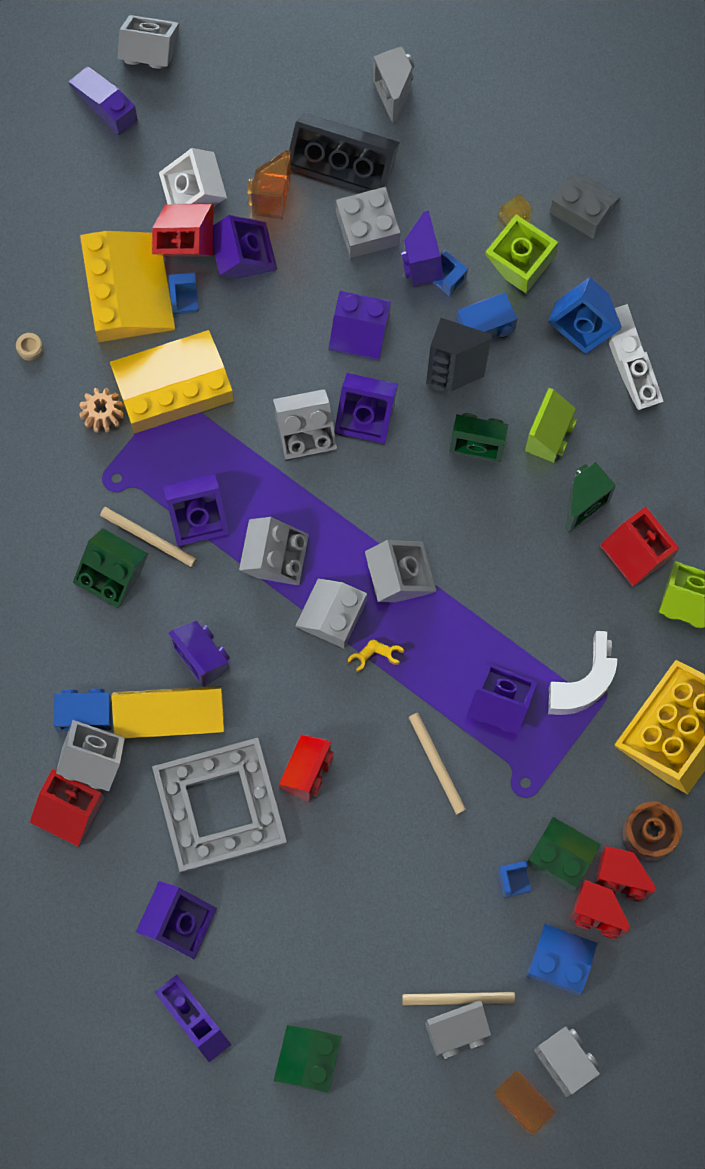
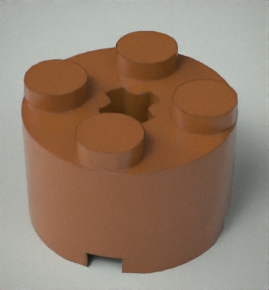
M657 801L645 802L637 806L628 816L623 827V840L629 852H633L639 860L658 861L667 857L678 845L682 834V823L678 814L672 808ZM649 826H651L652 830L657 829L658 831L654 837L652 834L647 833Z

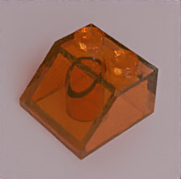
M283 151L257 168L254 179L249 178L247 194H249L248 205H252L253 215L283 220L292 174L291 151Z

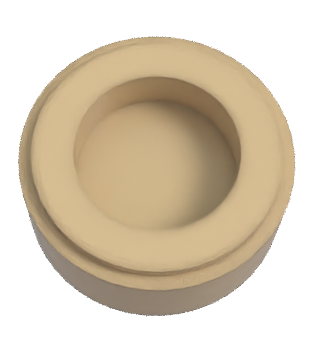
M25 333L17 339L16 349L21 358L31 361L37 359L42 354L43 344L36 334Z

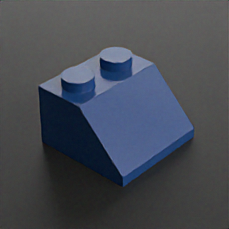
M591 277L557 300L548 320L553 327L585 354L621 330L622 327L609 293Z
M544 924L526 977L580 996L583 993L592 966L597 943Z

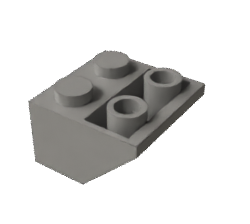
M325 389L273 399L285 460L337 449L330 403Z
M272 517L249 519L239 570L258 579L299 585L309 534Z

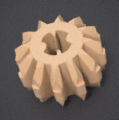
M95 388L94 396L86 393V401L80 402L79 405L83 410L79 413L80 418L85 420V426L87 428L94 426V431L97 433L101 427H104L105 432L108 433L110 431L109 425L118 428L119 423L117 419L124 418V413L121 411L124 408V404L122 401H118V394L115 392L110 395L108 388H105L103 393H99V390ZM105 407L107 410L104 413H102L101 410L100 413L97 412V409L102 408V410H104Z

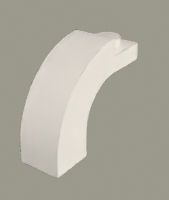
M596 631L593 637V667L588 676L572 683L551 682L549 686L548 714L567 715L583 711L595 704L607 691L616 671L617 658H607V656H611L612 641L607 640L606 631Z

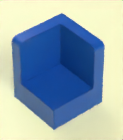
M444 250L441 253L443 280L434 281L433 283L448 296H451L467 279L468 268Z
M195 273L169 275L173 314L197 312L199 308Z
M527 861L499 867L497 872L504 898L531 892L526 870L528 867Z

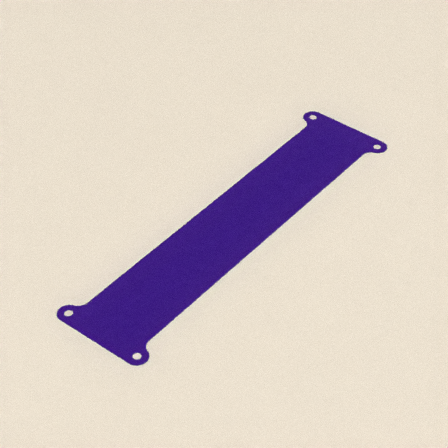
M202 412L135 433L105 469L102 475V482L108 490L120 492L129 487L139 488L167 510L169 509L163 486L215 474L229 534L208 540L239 563H241L249 519L272 517L309 534L299 585L261 580L302 610L318 579L343 582L367 593V602L347 644L358 652L370 640H376L389 647H402L404 653L398 651L391 653L392 658L400 662L397 665L390 663L387 657L378 653H374L368 659L506 761L512 769L511 788L520 797H532L539 791L607 700L608 693L606 691L595 704L583 711L567 715L548 714L549 686L551 682H569L437 585H435L436 592L399 602H378L365 551L379 543L206 417ZM119 473L122 476V480L119 483H114L111 480L113 474ZM487 663L538 681L519 734L505 732L497 726L486 722L482 723L473 717L467 716ZM522 778L530 779V787L523 788L520 785Z

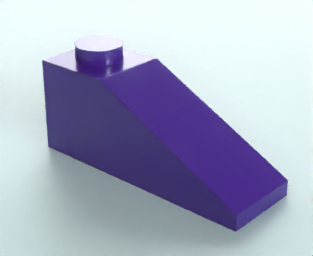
M87 66L69 81L72 88L118 135L138 120L135 105L117 87Z
M177 975L155 991V994L208 1062H211L231 1045Z

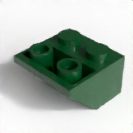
M102 528L88 540L73 583L119 608L140 576L149 553Z

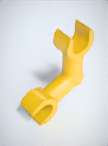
M370 640L359 653L352 654L348 658V664L353 659H359L362 664L356 669V672H360L365 666V661L374 653H378L387 657L390 663L397 665L400 662L393 659L391 653L393 651L404 653V650L400 646L389 647L376 640Z

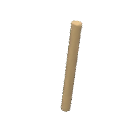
M104 507L101 511V517L188 566H194L197 558L107 507Z
M419 713L411 715L409 720L456 815L465 812L466 808Z
M515 992L402 994L403 1006L472 1004L480 1000L482 1004L515 1003Z

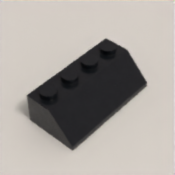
M303 112L295 122L285 169L364 193L387 186L400 142Z
M440 318L430 346L426 384H429L431 388L443 392L447 390L451 392L484 377L492 334Z

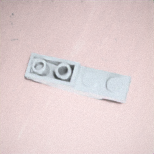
M628 304L616 307L615 310L622 327L621 330L609 337L608 343L625 386L638 410L662 403L664 401L647 352L643 351Z

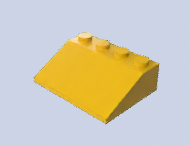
M101 231L80 235L98 343L175 330L163 256L152 254V233Z
M209 330L110 362L134 434L234 402L229 379Z
M675 660L617 740L615 747L666 783L686 794H689L705 771V674Z

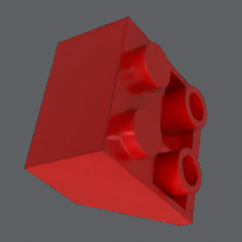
M214 204L164 205L152 228V254L164 257H212Z
M646 506L626 520L600 545L632 587L674 558L679 550L677 544Z
M301 735L281 778L279 789L310 802L312 795L317 797L323 785V777L321 776L323 770L328 772L334 760L331 742Z
M52 768L38 795L30 823L79 847L105 798L101 792L79 781L67 780L61 775L56 774L57 770Z
M609 846L605 847L600 854L594 883L612 889L614 894L616 892L626 894V899L642 902L643 899L647 900L655 892V885L633 852Z
M585 880L579 888L569 919L574 920V925L579 928L590 930L593 927L601 930V935L609 939L616 940L617 937L622 938L629 931L630 925L613 890Z

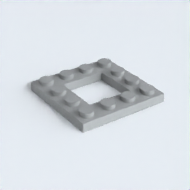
M258 738L152 766L180 874L287 844ZM239 773L253 823L200 838L186 787Z

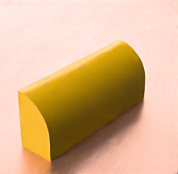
M222 686L113 692L111 695L114 734L125 738L224 732Z

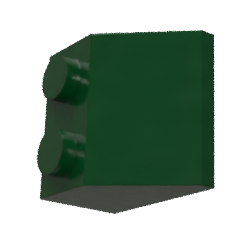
M471 413L456 414L449 452L501 462L509 424H504L502 420L496 418H489L488 420L479 419Z
M596 461L589 467L587 464L583 465L574 473L576 477L571 482L572 487L569 493L566 530L569 533L609 503L616 485Z
M552 817L530 855L527 865L574 892L601 844L557 818Z
M287 1025L274 1081L329 1095L342 1036Z

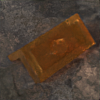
M515 1071L492 1093L530 1136L534 1135L555 1114L553 1108L518 1071Z

